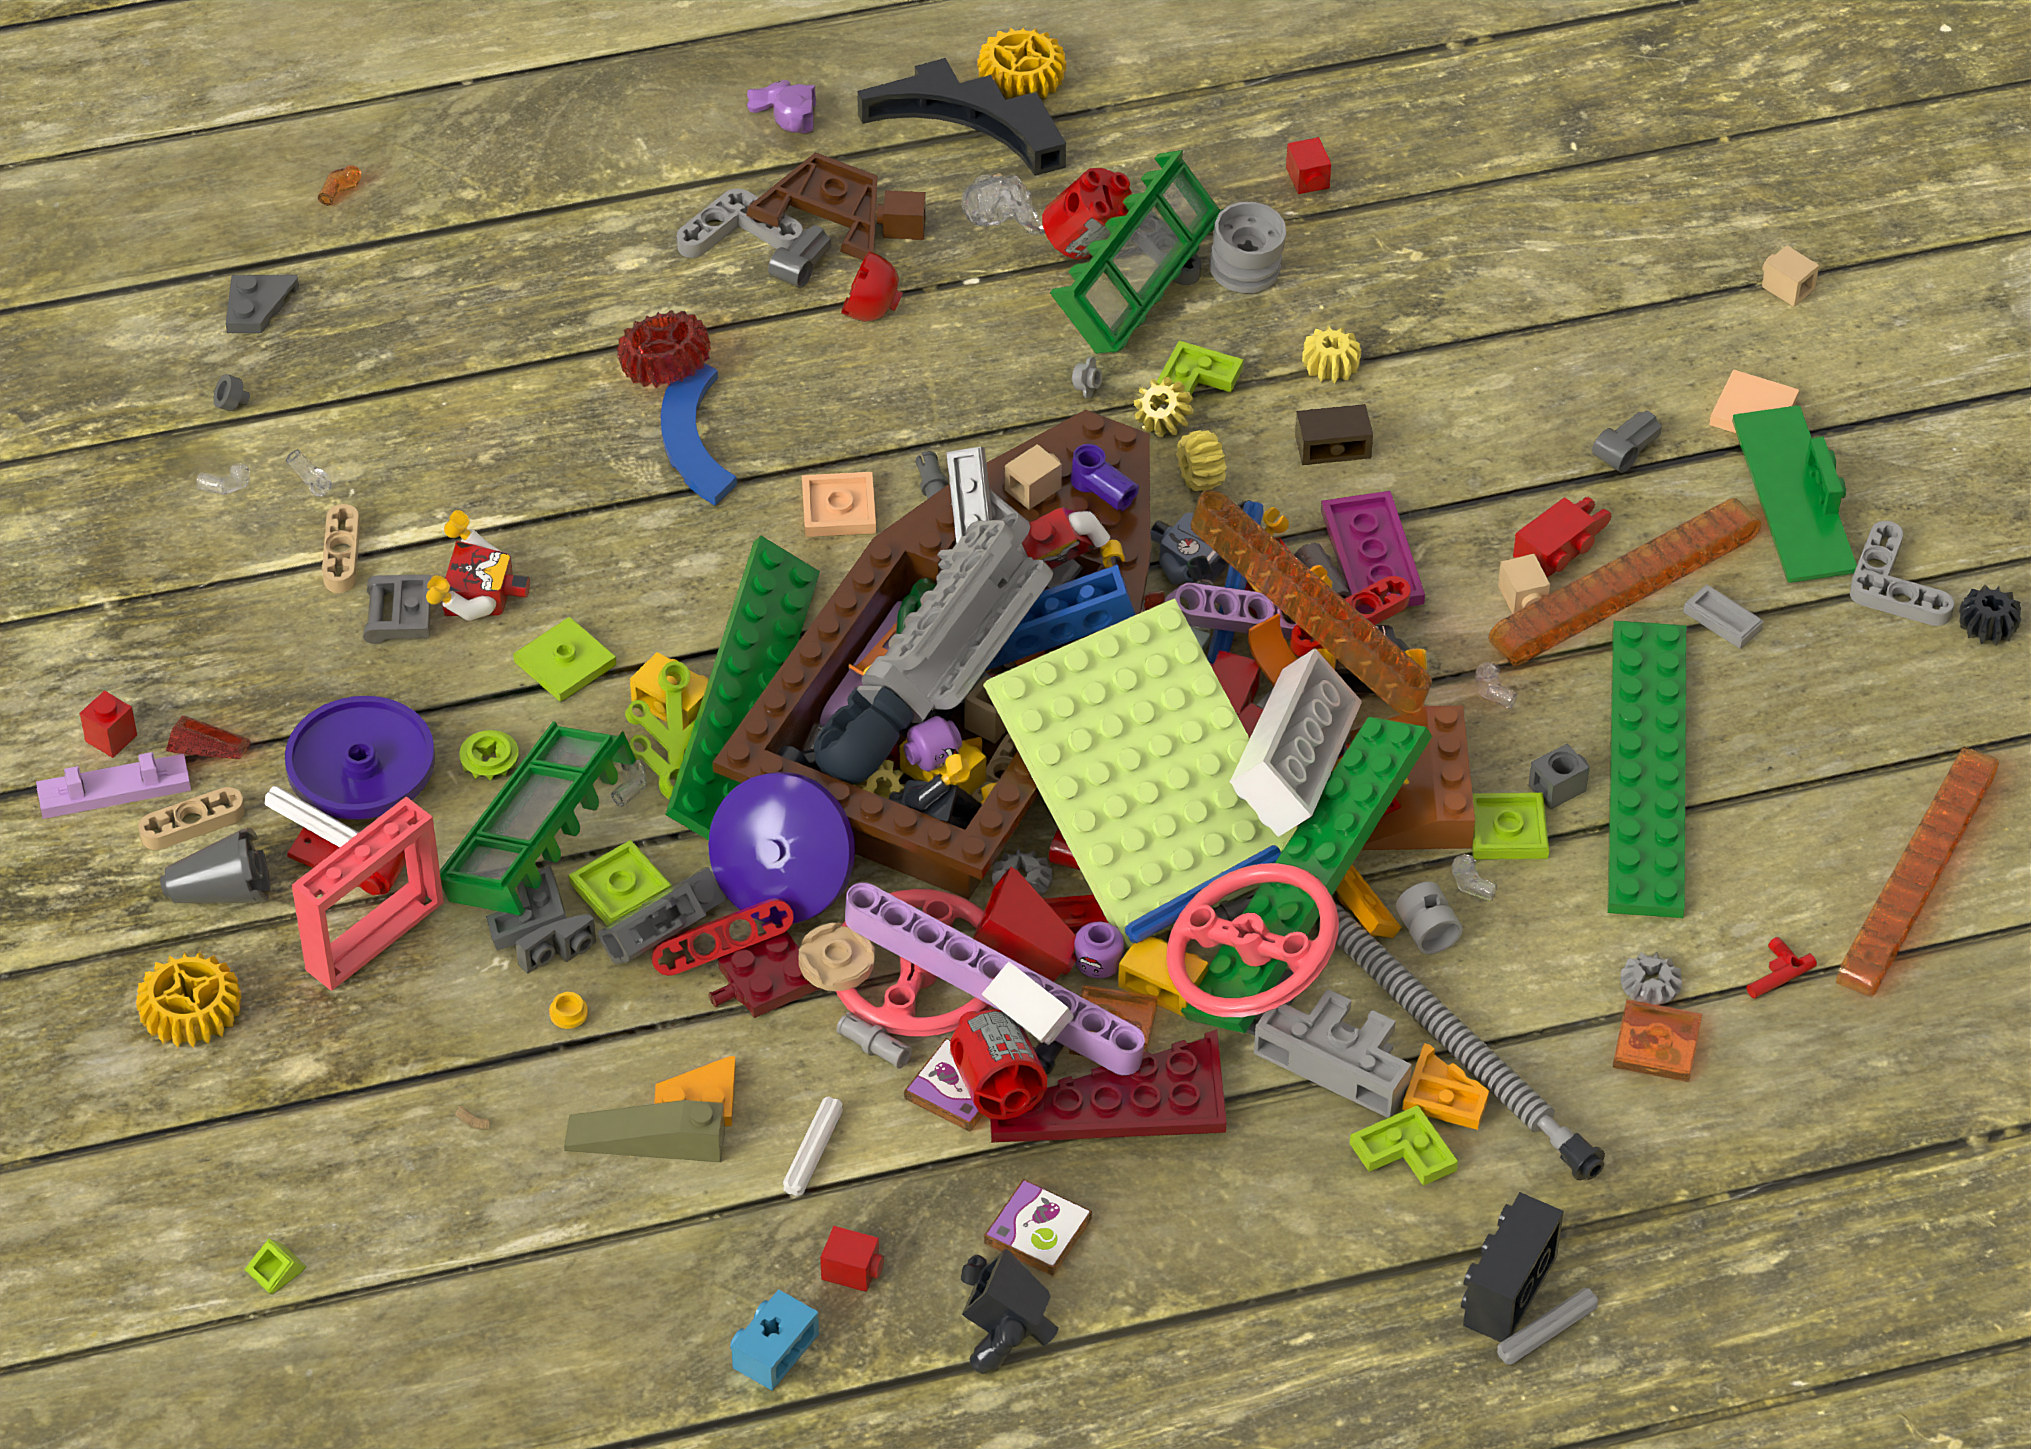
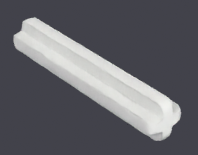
M273 786L265 796L266 806L338 847L343 846L359 833L278 786Z
M828 1096L822 1100L783 1181V1189L787 1194H793L798 1197L804 1193L843 1111L842 1102L839 1099H833Z

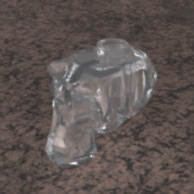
M991 174L982 175L975 178L974 183L964 189L961 197L962 209L966 218L972 224L979 227L998 226L1007 219H1016L1029 234L1041 236L1045 234L1041 221L1033 207L1031 191H1028L1027 185H1024L1017 175L1007 177H994Z

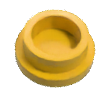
M574 992L561 993L554 998L550 1005V1019L560 1028H576L587 1019V1004Z

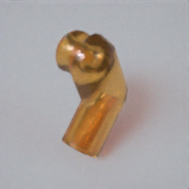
M349 165L346 168L332 171L327 176L318 195L319 202L327 206L332 205L338 193L355 188L362 176L360 169L357 166Z

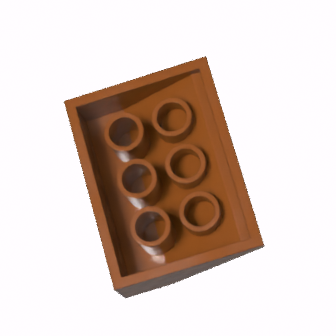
M1463 705L1425 706L1385 719L1427 727L1433 737L1407 776L1409 783L1407 785L1403 783L1395 795L1402 808L1382 816L1361 850L1472 849L1475 814ZM1361 728L1350 731L1351 743Z

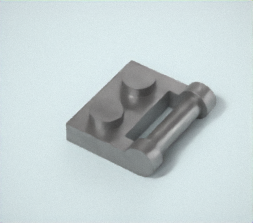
M431 574L377 575L367 580V593L370 595L368 623L364 626L363 634L366 642L379 644L385 639L429 638L431 604L426 599V593L429 591L427 583L431 579ZM388 593H394L392 621H383L384 596Z

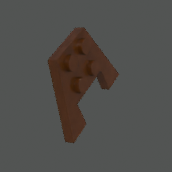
M815 152L750 204L747 208L746 216L778 228L788 207L798 208L850 228L842 242L840 252L864 260L868 251L874 253L878 176Z

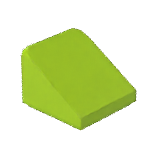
M268 1238L244 1270L269 1294H274L302 1273L307 1266L284 1244Z

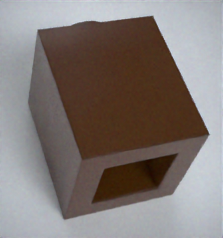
M885 190L884 204L877 205V224H883V238L924 240L926 192Z

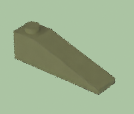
M681 1100L569 1115L564 1151L721 1162L725 1136L724 1104Z

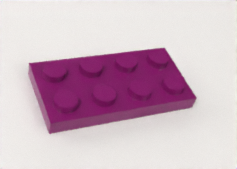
M1391 491L1321 501V513L1342 578L1346 582L1345 585L1351 595L1385 577L1398 576L1408 581L1411 587L1407 607L1423 605L1425 603V592ZM1362 604L1356 607V610L1360 613L1375 611L1369 605Z

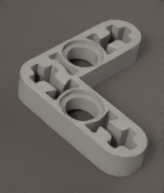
M735 188L725 192L677 231V249L682 256L689 258L699 257L738 226L776 249L780 247L787 249L803 232V228L797 220L787 214L782 218L778 228L766 223L755 222V219L746 216L748 206L759 197L747 190ZM710 220H720L723 222L719 226L706 224Z
M1880 521L1874 524L1852 577L1851 599L1862 606L1933 626L1947 624L1951 620L1954 608L1952 596L1942 590L1890 576L1901 549L1903 531L1898 524L1891 521ZM1884 537L1889 538L1886 548L1880 546L1881 540ZM1879 559L1886 565L1879 568L1873 567L1867 561ZM1868 586L1870 588L1869 590H1865L1864 587ZM1883 590L1886 591V596L1882 595ZM1905 594L1911 600L1899 602L1893 598V595ZM1918 600L1922 601L1921 606L1917 605ZM1934 606H1939V610L1933 609Z

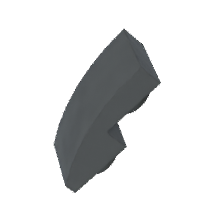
M590 914L565 918L540 927L516 941L518 965L528 974L538 966L547 964L556 954L568 962L578 954L585 953L596 942L594 918Z

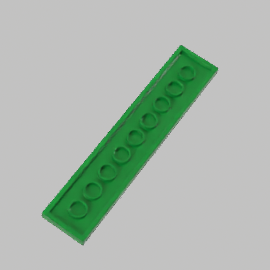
M762 535L753 542L665 813L669 818L709 840L711 823L719 805L729 792L741 784L738 781L713 772V761L798 644L820 574L819 570Z
M1613 621L1607 913L1683 918L1686 625Z
M1368 717L1327 780L1313 815L1299 824L1275 863L1291 865L1308 871L1322 882L1332 897L1433 737L1427 727ZM1279 882L1262 883L1242 913H1255L1259 915L1269 932L1281 936H1286L1293 932H1302L1307 936L1320 916L1315 901L1308 893L1293 885ZM1223 944L1209 965L1208 972L1198 988L1213 996L1223 998L1253 996L1275 987L1288 964L1287 962L1272 958L1264 965L1257 967L1249 966L1243 962L1235 947ZM1189 1003L1186 1008L1181 1009L1187 1020L1244 1034L1256 1017V1015L1247 1017L1210 1015L1196 1009Z

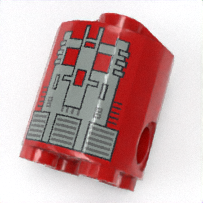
M1101 167L1089 168L1050 202L1042 214V226L1047 239L1054 248L1066 257L1076 260L1088 259L1092 256L1087 250L1088 245L1096 240L1108 239L1111 235L1105 226L1106 222L1113 217L1126 216L1129 212L1123 203V200L1132 194L1129 188L1130 181L1128 177L1121 172L1114 173Z
M998 1009L979 1013L969 1011L963 1014L958 1022L959 1027L956 1028L950 1040V1054L978 1112L990 1119L1005 1120L1018 1117L1031 1110L1042 1099L1047 1090L1048 1076L1025 1029Z

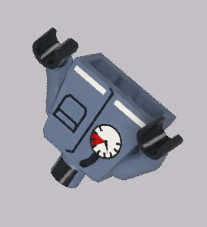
M1247 501L1238 504L1233 513L1222 517L1200 516L1190 512L1185 513L1174 527L1160 520L1155 522L1150 531L1151 540L1160 544L1159 564L1173 585L1185 583L1212 585L1230 564L1244 504Z

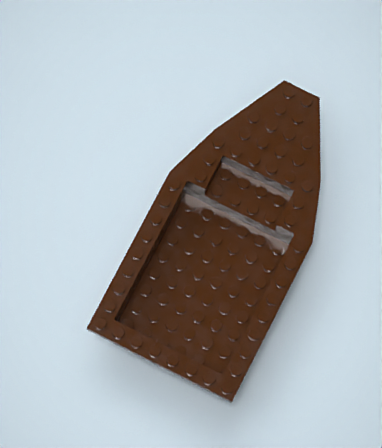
M1084 410L987 462L989 489L1029 522L1061 507L1075 512L1088 511L1094 514L1110 535L1109 540H1117L1122 546L1125 561L1123 562L1118 556L1110 557L1112 566L1118 565L1136 615L1141 613L1151 558L1149 433ZM1038 444L1046 452L1054 454L1062 464L1061 489L1028 510L1005 491V465ZM1084 444H1093L1100 447L1105 452L1106 462L1139 485L1138 495L1124 511L1116 510L1094 492H1082L1075 489L1071 484L1070 478L1073 454L1077 447ZM948 484L871 540L713 761V772L740 783L772 772L796 773L813 779L825 787L844 809L853 831L855 854L969 900L1040 793L1018 750H1013V759L1006 770H999L994 774L999 780L966 830L777 755V752L783 746L794 747L800 752L802 750L814 749L815 740L822 730L820 728V718L823 709L849 672L848 665L851 664L853 666L894 605L910 595L913 585L922 578H930L937 584V575L943 570L938 565L942 560L938 553L941 550L953 549L957 544L953 507L951 505L950 484ZM1096 547L1074 558L1083 567L1075 579L1107 569L1103 564L1100 547ZM1089 635L1044 650V652L1048 654ZM1013 661L993 668L988 673L999 675L1018 667V665ZM959 703L955 706L950 720L960 726L959 733L962 741L981 737L964 728L965 704ZM1008 731L996 743L981 737L982 753L986 756V767L1003 738L1008 734ZM899 734L900 737H899L897 743H898V749H899V755H900V745H901L907 738H905L904 736H902V735ZM903 773L898 781L899 784L906 785L909 780L915 779Z

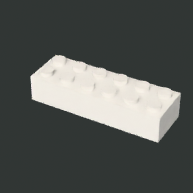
M1316 648L1282 669L1230 780L1236 794L1248 802L1258 814L1260 821L1265 826L1270 827L1278 837L1313 815L1362 703Z

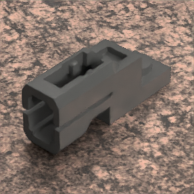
M705 867L646 901L635 911L598 931V937L611 961L615 964L629 962L706 916L705 912L727 899L710 868Z

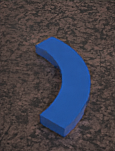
M689 356L678 368L665 391L661 408L662 441L671 465L684 478V482L700 497L716 506L737 485V477L720 466L703 446L696 427V415L704 395L718 379V370Z

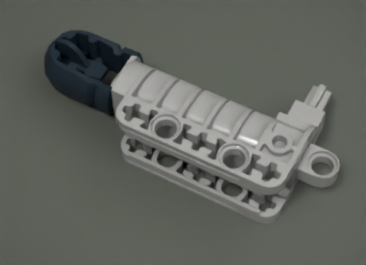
M1011 512L1001 520L972 522L967 528V535L962 536L953 549L941 550L938 553V556L942 559L938 565L943 570L937 575L936 587L933 591H926L920 599L921 607L917 612L908 614L904 621L906 626L901 634L893 635L889 640L888 645L890 649L884 656H878L862 676L864 686L854 688L847 698L848 705L840 707L818 734L814 743L816 763L824 774L852 785L865 781L877 771L892 751L900 737L898 730L907 728L910 722H923L932 709H951L957 706L969 693L1053 576L1052 569L1043 560H1033L1031 557L1025 558L1017 550L1030 530V525L1018 512Z

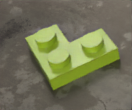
M1178 341L1157 382L1160 385L1165 376L1169 377L1173 384L1180 381L1185 386L1184 391L1189 392L1191 395L1198 383L1231 392L1243 370L1244 359Z
M1418 1105L1350 1134L1349 1144L1369 1172L1404 1158L1424 1186L1456 1172L1458 1168L1457 1159Z

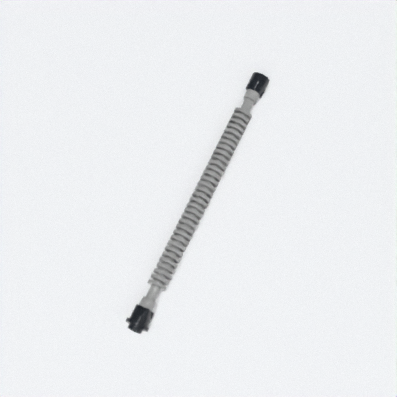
M1336 905L1339 918L1336 944L1383 987L1393 999L1402 1005L1419 1024L1428 1030L1443 1047L1448 1049L1516 1117L1521 1119L1532 1132L1542 1130L1551 1138L1550 1144L1561 1153L1560 1158L1572 1169V1175L1576 1180L1581 1181L1586 1178L1591 1180L1595 1178L1604 1167V1151L1600 1147H1593L1579 1133L1574 1134L1567 1126L1561 1127L1553 1120L1555 1110L1538 1093L1534 1092L1517 1073H1514L1497 1054H1494L1477 1035L1468 1029L1453 1012L1448 1010L1432 992L1422 985L1392 954L1383 948L1369 932L1364 930L1340 905Z

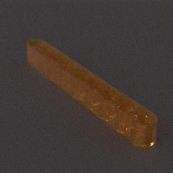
M1215 490L1203 491L1199 496L1190 523L1192 531L1395 711L1405 716L1418 715L1423 708L1432 684V678L1428 672L1226 495Z
M1737 498L1728 499L1502 619L1492 628L1488 640L1513 666L1523 664L1750 542L1760 531L1761 521Z
M1966 746L1961 749L1847 952L1838 971L1836 984L1870 998L1874 997L1992 784L1999 766V759Z

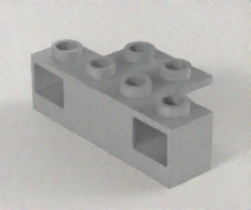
M1329 989L1326 990L1309 1015L1286 1004L1264 1013L1255 1028L1254 1054L1387 1118L1395 1113L1404 1100L1410 1083L1412 1064L1390 1054L1393 1050V1045L1387 1043V1041L1395 1031V1020L1371 1010L1368 1014V1020L1361 1029L1343 1022V1019L1351 1009V1000Z

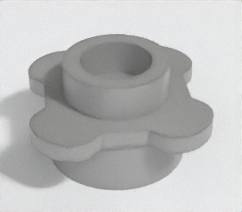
M1088 357L1086 363H1078L1072 375L1074 388L1077 391H1083L1084 398L1088 399L1092 397L1094 389H1098L1102 383V371L1096 367L1095 357Z

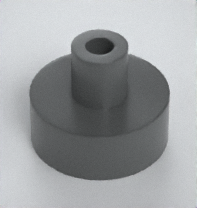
M225 374L219 379L213 396L215 407L226 411H233L238 404L247 405L250 399V393L243 390L242 379L229 374Z

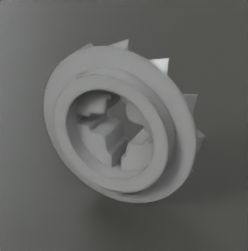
M1018 848L1015 854L1009 855L1004 853L999 862H994L992 872L994 886L1010 867L1016 870L1019 868L1025 869L1027 873L1025 879L1040 896L1051 885L1052 869L1048 866L1046 857H1037L1034 850L1027 854L1022 853Z
M1641 952L1635 959L1628 958L1625 967L1621 970L1620 981L1625 993L1633 1000L1646 1005H1661L1673 1000L1680 992L1682 986L1681 968L1673 965L1672 958H1660L1658 952L1653 956H1646ZM1645 973L1648 975L1659 973L1658 980L1652 978L1644 982Z

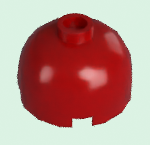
M868 251L854 278L849 293L850 297H846L841 314L862 322H874L882 318L888 309L896 310L903 292L897 290L899 276L891 262L880 255Z

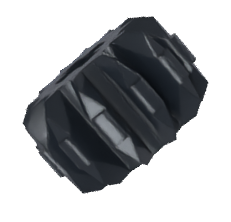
M1985 584L1980 591L1971 589L1967 597L1961 602L1959 610L1960 628L1967 630L1968 638L1978 637L1981 645L1986 640L1991 641L1995 646L2001 640L2010 641L2013 634L2019 629L2022 619L2020 617V602L2014 600L2013 592H2001L2000 585L1995 590L1989 589Z

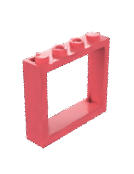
M408 797L402 799L292 884L305 969L329 990L333 991L444 903L433 817ZM404 850L409 882L330 943L325 911ZM320 894L323 895V896H322L321 898H319V899L316 898V897L319 896ZM427 896L432 901L425 906L423 904L426 902L425 897Z

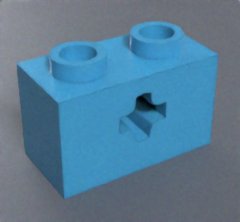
M778 1289L769 1301L764 1300L758 1306L754 1319L745 1329H739L734 1335L730 1344L733 1369L773 1391L819 1335L818 1311Z

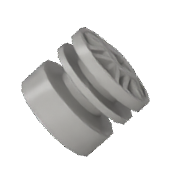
M1238 202L1227 206L1219 213L1215 221L1213 245L1209 261L1210 272L1219 284L1226 289L1238 293H1257L1268 289L1277 281L1281 270L1282 252L1286 239V226L1280 214L1271 207L1257 202Z

